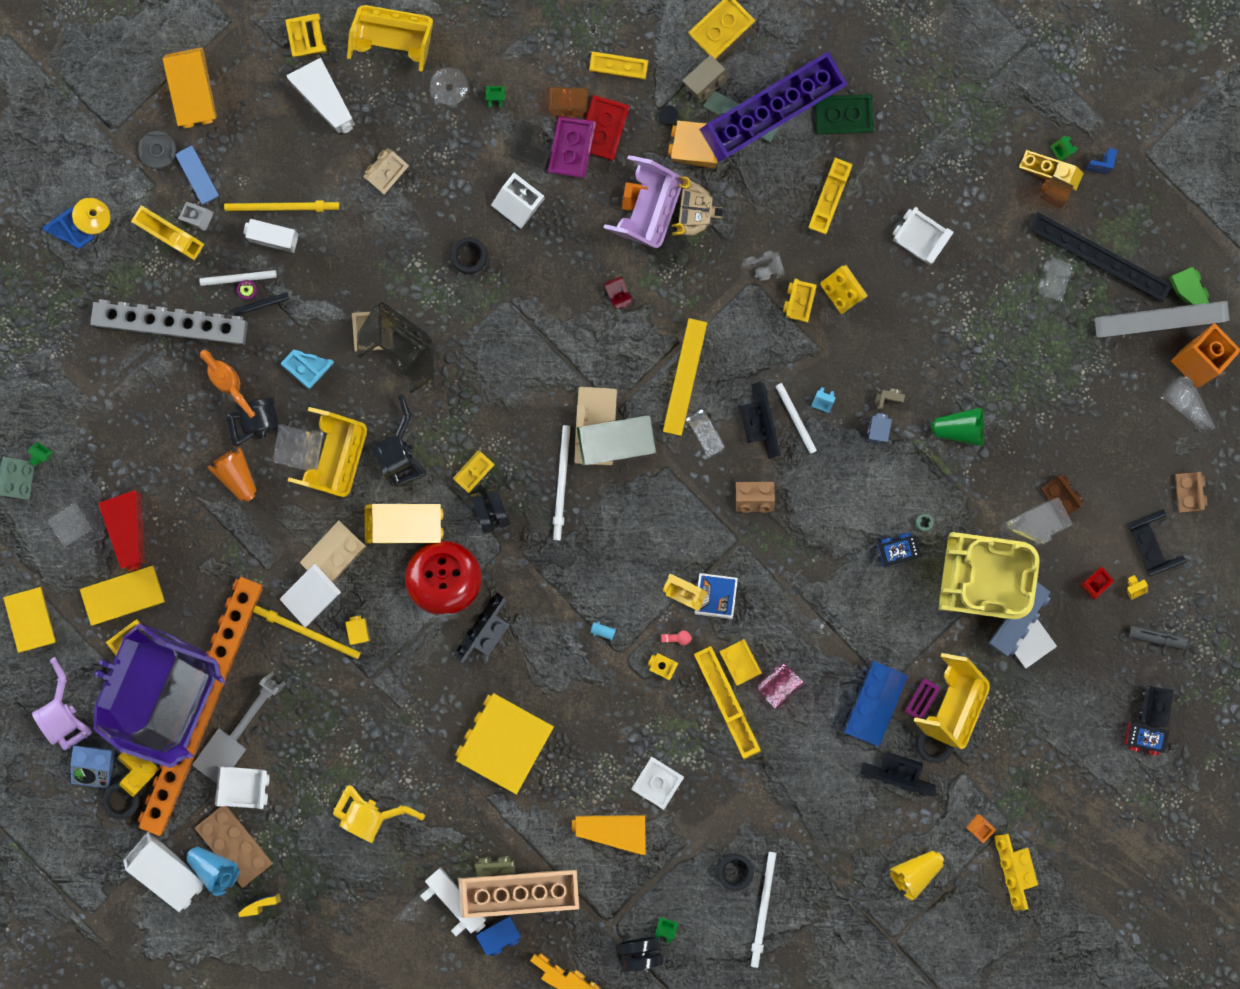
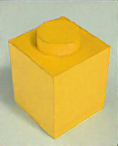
M361 615L350 617V621L346 622L350 645L370 641L366 619H361Z

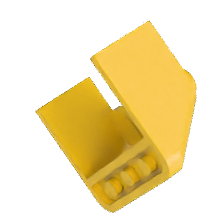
M367 5L360 6L357 9L349 31L347 58L351 59L354 50L365 52L371 48V45L408 51L409 58L419 62V71H423L429 49L433 19L429 16Z
M309 407L308 411L321 415L319 428L322 432L327 433L317 470L308 469L302 481L288 478V481L345 497L349 494L367 434V427L362 422Z
M942 653L941 658L949 665L944 673L946 683L949 685L948 691L937 717L929 716L926 720L915 718L914 722L926 735L954 748L964 749L968 744L982 710L990 685L989 681L969 658Z

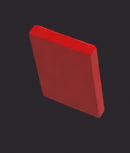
M593 95L586 118L588 121L596 122L590 150L591 155L614 161L630 108L629 105Z

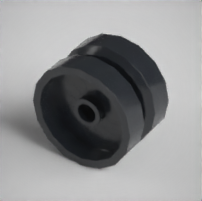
M496 486L486 489L487 502L480 492L470 495L478 522L481 523L485 534L495 530L493 518L496 519L498 526L501 528L510 525Z
M659 937L639 938L618 943L619 954L632 955L621 960L622 971H641L663 965L661 953H649L661 947Z

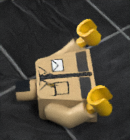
M680 176L679 178L683 180V184H677V187L685 189L682 191L679 223L672 225V227L675 226L677 228V232L672 233V235H695L704 231L706 226H709L710 217L722 219L723 207L712 206L713 197H710L707 190L699 184L690 181L688 177Z

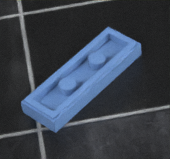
M193 146L175 154L202 205L219 197Z

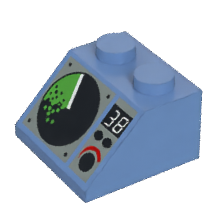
M79 745L73 746L71 784L109 788L115 750Z

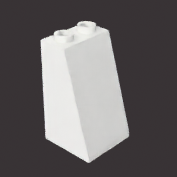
M321 58L286 75L292 86L338 133L342 132L345 134L353 129L352 126L355 123Z
M150 832L145 834L123 860L125 870L178 912L186 909L192 901L191 898L195 894L198 895L204 888L203 882L194 870Z

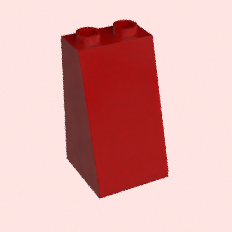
M134 490L98 503L120 568L130 572L140 569V565L145 563L141 492Z

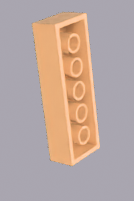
M577 870L458 878L462 918L579 909Z

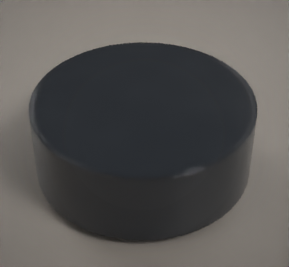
M664 106L659 112V119L664 125H673L678 119V111L673 106Z

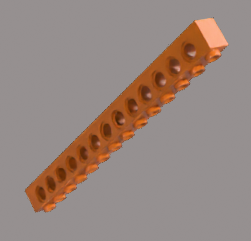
M244 577L235 580L232 590H235L232 598H228L225 608H228L226 614L221 615L218 626H220L219 631L213 634L210 642L213 646L210 651L207 650L206 652L217 660L219 671L224 681L230 671L253 610L264 585ZM241 593L248 595V601L244 604L240 603L238 599ZM235 610L241 614V618L237 622L231 618V614ZM228 628L232 629L234 633L231 639H226L224 636V631ZM220 646L226 649L224 657L217 655V649ZM200 668L197 673V685L191 688L189 693L191 700L189 705L185 704L181 715H184L181 723H177L174 733H177L174 741H170L169 745L175 743L205 675L204 668ZM217 679L190 738V744L186 748L193 755L197 752L224 683L219 682ZM195 756L189 759L185 758L181 764L171 768L160 765L162 771L160 776H156L152 786L155 788L153 793H149L145 804L148 806L145 812L142 811L139 816V828L158 836L163 835ZM169 771L175 774L174 782H169L166 779V774ZM162 789L168 793L166 800H162L159 797V792ZM154 807L161 811L159 818L152 816L151 812Z

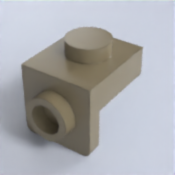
M898 389L882 390L881 394L877 393L875 405H878L877 410L883 409L884 400L903 403L905 395L901 394V390Z

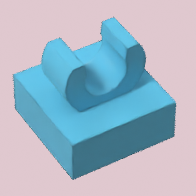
M822 387L820 391H817L811 407L829 413L836 397H834L833 391H831L830 395L824 393V388Z

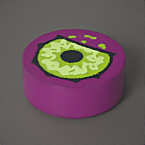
M244 280L239 283L237 292L241 298L250 300L255 297L257 287L252 281Z

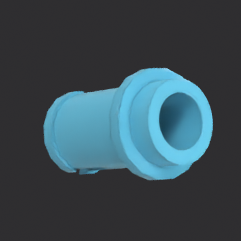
M599 621L597 623L593 622L590 633L593 636L598 635L612 641L616 629L601 625Z

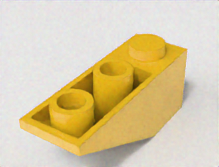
M1026 150L1019 166L1020 169L1046 180L1055 176L1073 185L1071 189L1075 191L1084 174L1077 166Z

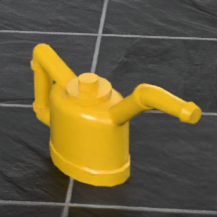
M348 785L343 790V794L333 811V815L341 820L340 827L370 843H373L385 819L401 814L404 815V813L419 820H424L426 816L408 806L402 805L381 813L378 811L379 808L375 806V801L371 799L369 802L364 801L351 785ZM351 796L354 801L345 814L342 810Z

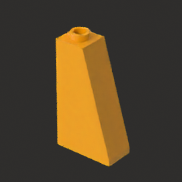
M645 815L576 816V820H572V832H576L577 837L646 855Z

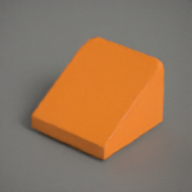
M980 814L966 827L983 844L996 831Z

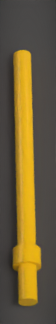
M317 200L310 203L224 204V210H316V212H324V210H339V202Z
M255 606L253 613L266 618V621L278 623L355 659H358L361 654L359 651L277 615V612L268 611L259 606Z

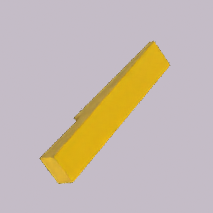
M688 319L663 432L682 436L707 322Z
M712 646L695 653L694 656L743 760L760 753L761 750Z

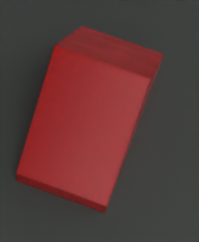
M1100 567L1080 583L1079 586L1090 600H1095L1114 580L1103 567Z

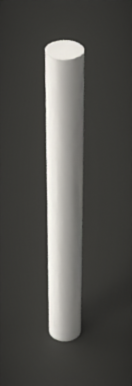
M276 270L200 278V286L277 278Z
M783 384L776 385L775 387L809 453L816 452L817 450Z

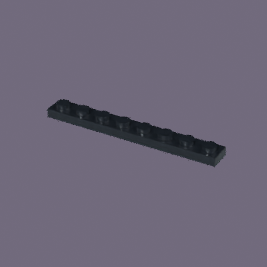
M1039 212L1036 213L1028 228L1031 232L1161 302L1164 301L1172 284Z

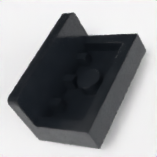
M1146 686L1142 693L1143 708H1141L1139 713L1141 724L1169 727L1174 690Z

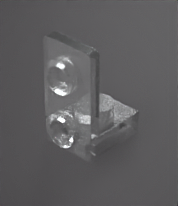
M773 250L762 253L763 257L755 259V256L744 259L745 263L741 264L742 269L771 260L772 263H769L771 272L776 274L777 278L785 275L779 253H774Z
M703 410L686 419L708 457L724 449L722 441Z

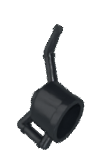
M404 394L398 396L403 415L395 436L371 444L385 479L392 478L396 487H402L409 482L426 476V470L411 454L414 452L412 444L408 446L407 442L402 440L408 423L411 421V413ZM411 467L416 471L401 478L398 475L409 470Z
M274 398L247 402L252 411L255 412V416L252 418L248 416L240 405H236L237 411L227 414L226 421H228L231 435L230 440H232V444L235 447L240 446L253 436H258L259 439L266 438V434L270 433L272 429H275L294 442L317 439V433L297 434L279 424L274 406ZM239 418L241 428L244 433L241 436H238L237 426L235 420Z

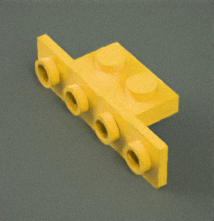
M1009 834L995 836L996 848L1000 856L1011 904L1014 911L1027 910L1028 905L1024 890L1038 885L1029 848L1013 852Z

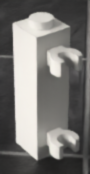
M441 867L425 881L430 887L420 895L422 899L427 901L436 893L460 920V923L451 930L455 936L465 928L470 933L473 931L478 933L486 926L484 924L486 921L485 917H461L459 887Z

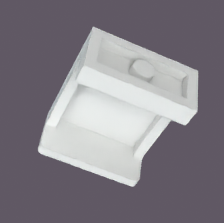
M915 207L913 211L909 209L903 217L906 220L903 226L898 225L892 233L895 235L893 241L931 266L953 234V231L943 228Z
M218 766L215 805L263 809V806L267 805L268 794H265V786L269 785V774H267L266 770Z

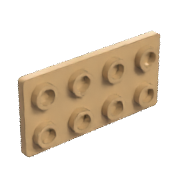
M579 387L575 463L582 464L577 427L615 421L616 389ZM613 460L595 463V465H612Z

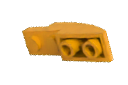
M535 953L530 960L545 972L541 979L557 989H601L594 982L588 983L585 981V976L578 970H575V972L570 970L567 975H564L565 970L558 965L552 966L548 963L550 959L542 953L539 955Z

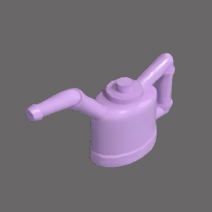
M54 657L50 660V663L59 678L57 679L58 684L54 700L39 710L32 712V716L52 745L58 742L63 750H67L84 738H88L92 734V730L76 719L74 715L76 710L73 706L69 707L67 704H63L62 697L67 680L64 671ZM76 728L81 731L69 740H65L64 738L66 735L73 732Z

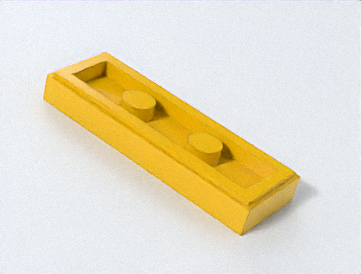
M592 52L589 71L646 80L648 60Z

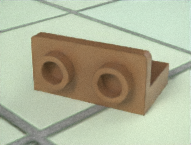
M1201 472L1175 474L1179 513L1205 510L1207 496L1203 495L1205 477L1201 475Z

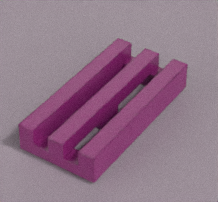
M923 678L904 711L915 718L923 719L940 687ZM927 684L928 686L925 692L923 693L914 710L911 711L910 709L912 705L914 704L924 685ZM931 688H934L935 690L920 715L916 714Z

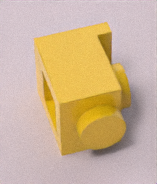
M659 653L656 656L652 655L648 663L650 671L668 680L671 679L678 665L677 662ZM664 662L666 664L665 669H659L658 664Z

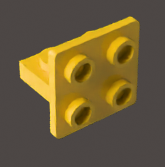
M847 265L841 266L820 283L841 314L868 296Z

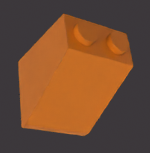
M1213 323L1183 347L1171 362L1196 388H1199L1219 376L1239 354L1240 348Z

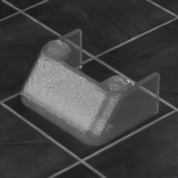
M1057 497L1000 524L999 528L1006 535L1036 546L1052 540V535L1073 524L1062 502Z

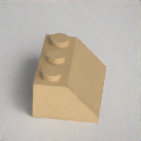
M338 521L300 563L307 571L316 564L330 581L334 583L367 546L344 524Z

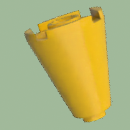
M930 851L890 869L892 871L890 876L899 890L903 889L906 892L904 896L913 901L943 868L944 858L939 852Z

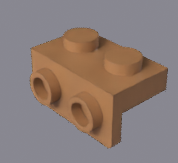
M736 482L737 512L767 513L774 511V482Z

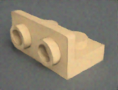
M388 148L380 152L377 157L378 160L368 166L363 176L382 194L389 190L409 166Z

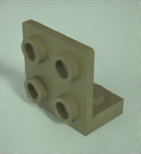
M510 856L499 857L496 861H491V857L480 858L479 862L475 863L477 877L516 874L515 859L511 860Z

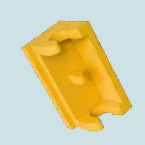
M478 450L453 479L469 493L495 464Z
M669 574V578L663 588L666 596L699 611L708 592Z

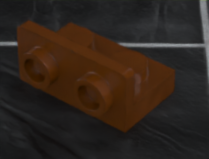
M1060 474L1043 486L1041 491L1061 518L1065 519L1084 504L1079 492H1074L1070 487L1072 485L1070 480Z

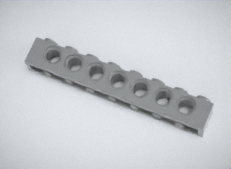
M99 299V303L93 302L90 323L93 327L245 345L248 322L243 321V317L232 316V319H227L222 314H213V317L205 316V312L194 311V314H186V310L175 309V312H170L165 307H156V310L148 309V305L137 304V307H130V303L118 302V305L110 304L111 301ZM111 310H116L117 317L110 320L108 313ZM135 312L136 319L133 322H128V314ZM148 315L155 316L153 324L146 323ZM168 317H173L174 324L167 327L165 320ZM191 319L193 326L190 329H185L184 322ZM205 322L212 323L210 331L203 330ZM230 324L231 331L223 334V325Z

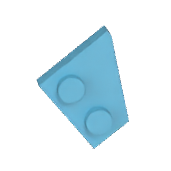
M293 350L281 362V366L308 390L334 364L333 360H326L312 354H304L297 350Z

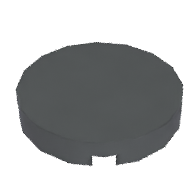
M149 132L139 142V157L150 168H166L176 157V143L165 132Z

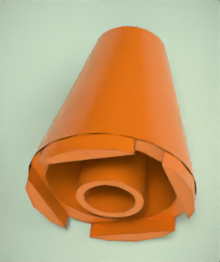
M237 447V452L233 453L232 450L214 461L215 466L209 465L208 469L240 501L245 500V502H248L255 497L254 493L257 490L241 447Z

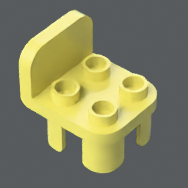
M951 532L946 548L939 610L1005 619L1025 617L1032 610L1035 600L1039 570V555L1036 549L1026 542Z

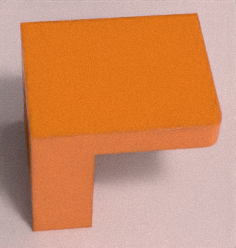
M626 182L622 209L633 211L640 190H648V187Z

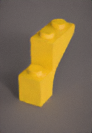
M140 206L131 221L152 236L193 260L196 259L204 246V243L143 206Z

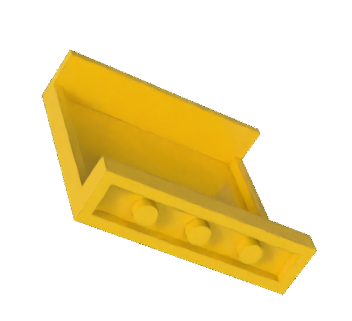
M495 693L492 696L488 694L483 703L486 706L483 713L478 712L474 719L476 723L474 729L469 728L464 737L467 740L464 747L460 745L455 754L458 757L456 761L517 795L554 726Z

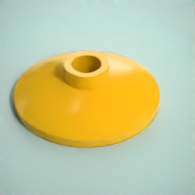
M82 199L73 208V222L80 231L86 234H99L110 223V211L98 199ZM89 212H94L96 216H91Z

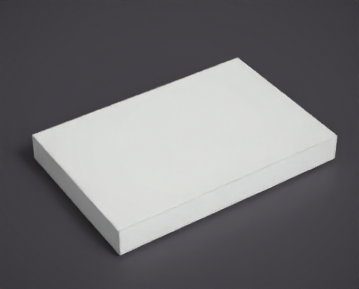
M314 564L280 600L302 625L307 627L341 592L320 568Z

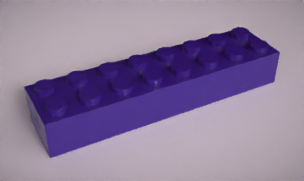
M826 52L709 122L699 130L718 162L848 84L829 52Z

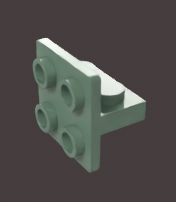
M3 457L0 466V496L29 500L34 465L29 461Z

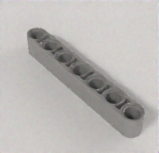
M1228 301L1102 316L1094 318L1096 337H1108L1230 321Z

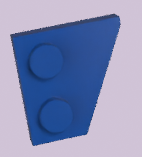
M74 207L69 208L42 227L44 231L78 249H81L95 239L93 235L86 234L75 226L72 219Z

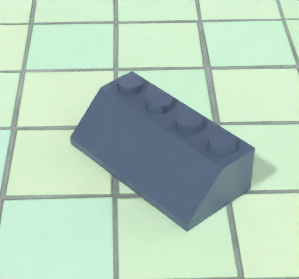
M1037 582L1034 605L1030 613L1020 619L1004 618L988 642V645L1006 657L1009 654L1013 656L1019 647L1017 645L1019 639H1024L1028 634L1029 629L1027 627L1031 622L1035 623L1040 616L1038 611L1041 606L1045 608L1050 601L1049 594L1051 592Z

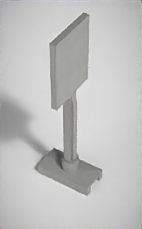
M270 673L259 683L263 687L260 691L261 694L232 734L228 735L219 728L192 764V766L216 784L218 766L234 767L246 751V748L237 742L241 733L266 699L270 698L272 694L276 695L285 687L286 683L282 682L278 685L276 681L271 680L274 674Z

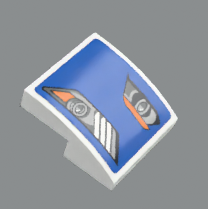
M700 573L698 587L708 592L700 610H695V614L733 619L738 578Z

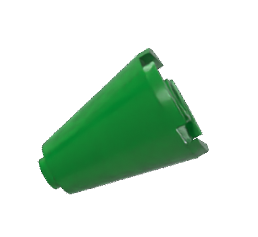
M982 408L935 419V422H932V434H935L937 438L983 446L984 415Z

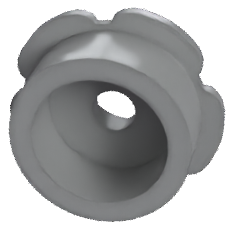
M770 266L755 269L756 275L754 277H759V281L770 279V275L773 272Z

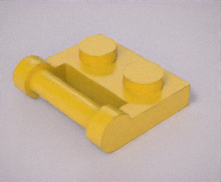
M319 14L285 20L293 58L327 52L326 46L323 44ZM306 23H312L316 47H310Z

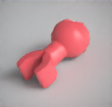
M685 630L680 631L678 634H661V642H678L680 645L685 646L692 640L691 635Z

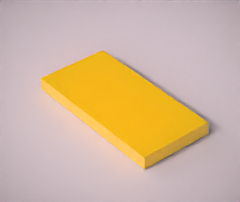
M154 566L80 589L91 626L165 602Z

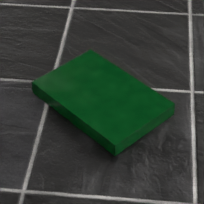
M872 94L828 96L815 104L816 135L873 133Z

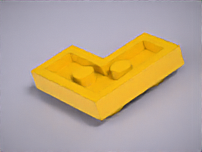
M123 752L117 758L130 770L129 774L119 785L132 797L159 771V768L153 762Z

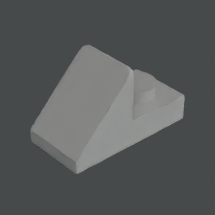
M186 202L178 219L205 231L213 214L212 211Z

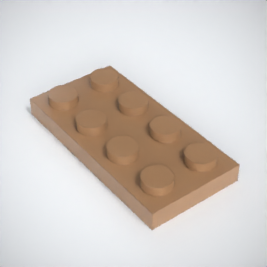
M221 806L195 827L196 831L215 854L238 864L237 868L240 869L236 881L242 888L273 864L228 806Z

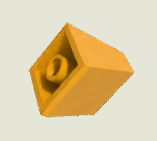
M678 121L677 126L673 125L671 137H675L674 144L669 145L668 151L671 161L716 169L717 158L699 130L706 125L705 123Z

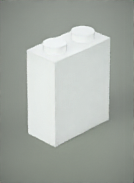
M250 219L249 223H246L244 227L245 238L249 242L292 253L295 251L299 234L293 229Z

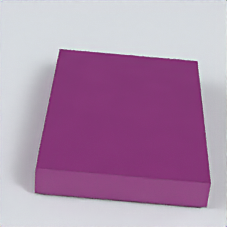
M558 116L547 170L548 173L585 179L596 122Z

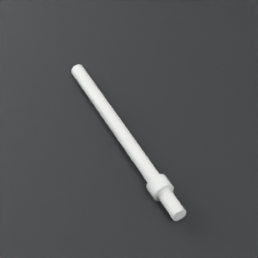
M563 425L556 510L552 523L554 525L553 540H561L562 525H564L563 507L570 426Z
M769 852L755 942L752 943L751 951H753L751 967L756 968L759 966L760 953H763L764 947L762 941L775 866V852Z

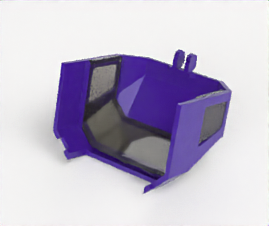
M139 623L125 635L113 663L100 659L99 664L101 666L111 668L109 674L100 670H95L94 675L106 679L94 708V730L120 752L171 768L177 765L179 761L195 756L186 749L215 680L217 679L224 684L225 681L220 674L217 660L172 634Z

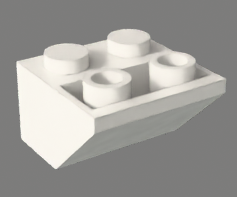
M513 173L501 188L491 206L522 229L545 198L539 191Z

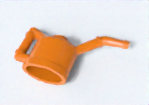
M202 350L200 357L208 365L207 372L211 382L223 393L232 395L235 402L242 407L250 418L254 417L255 412L247 404L243 395L239 393L241 383L236 371L230 365L215 360L207 350Z

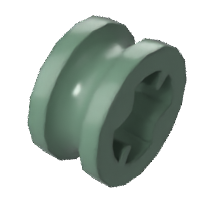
M929 514L919 515L915 521L916 527L921 531L930 530L934 523L933 518ZM922 517H925L924 519L928 518L929 522L927 523V528H924V526L921 527L920 523L922 522Z

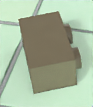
M710 55L683 79L686 88L702 103L705 99L710 98L719 86H723L726 83L729 75L726 69Z

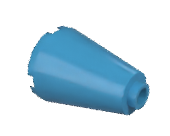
M200 847L192 848L187 853V863L214 896L223 895L226 893L224 890L228 886L231 888L236 882L240 872L236 862Z

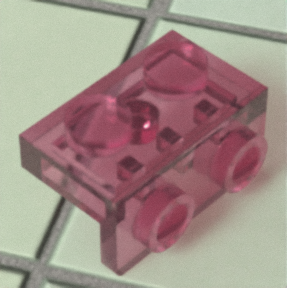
M783 663L774 669L770 677L761 681L757 690L777 710L804 682L786 663Z

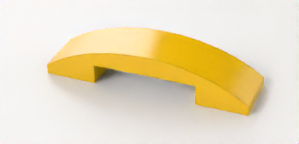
M838 158L834 159L810 221L809 229L826 235L853 164Z

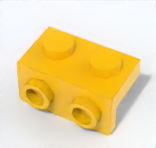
M794 279V283L790 282L787 293L791 294L789 301H785L783 312L786 313L785 318L808 323L817 285Z

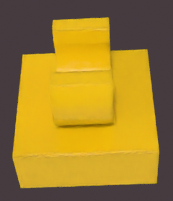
M1135 575L1128 578L1130 587L1127 588V594L1131 600L1148 592V585L1145 580L1138 582Z

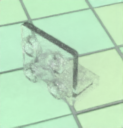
M283 424L279 425L273 461L302 470L317 469L323 431H306Z

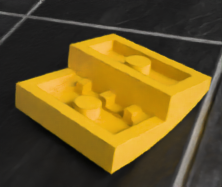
M273 894L258 899L241 910L239 917L258 915L262 912V906L278 904L281 901L280 894Z

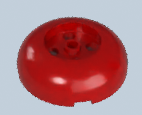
M453 541L429 543L421 547L409 560L405 572V585L411 600L420 609L435 615L454 614L468 607L477 597L482 583L481 568L474 554L465 546ZM440 560H446V563L444 565H440L438 562ZM456 570L457 573H460V575L458 577H454L452 575L453 571ZM430 572L433 573V576L431 578L425 577V575L430 574ZM439 586H447V588L439 589Z

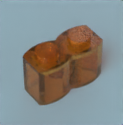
M550 87L549 112H552L553 116H564V113H572L573 117H583V114H587L588 89Z

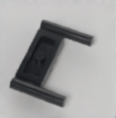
M1164 509L1128 524L1150 577L1186 563L1183 555L1165 562L1153 530L1149 525L1151 522L1166 517Z

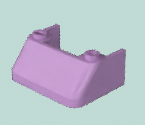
M628 155L627 159L638 164L636 170L637 181L642 183V186L648 187V190H640L631 219L623 218L617 227L605 224L604 228L621 237L658 248L664 241L681 191L677 184L682 185L683 181L679 178L680 175L652 160Z

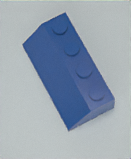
M872 661L844 732L879 747L908 675Z

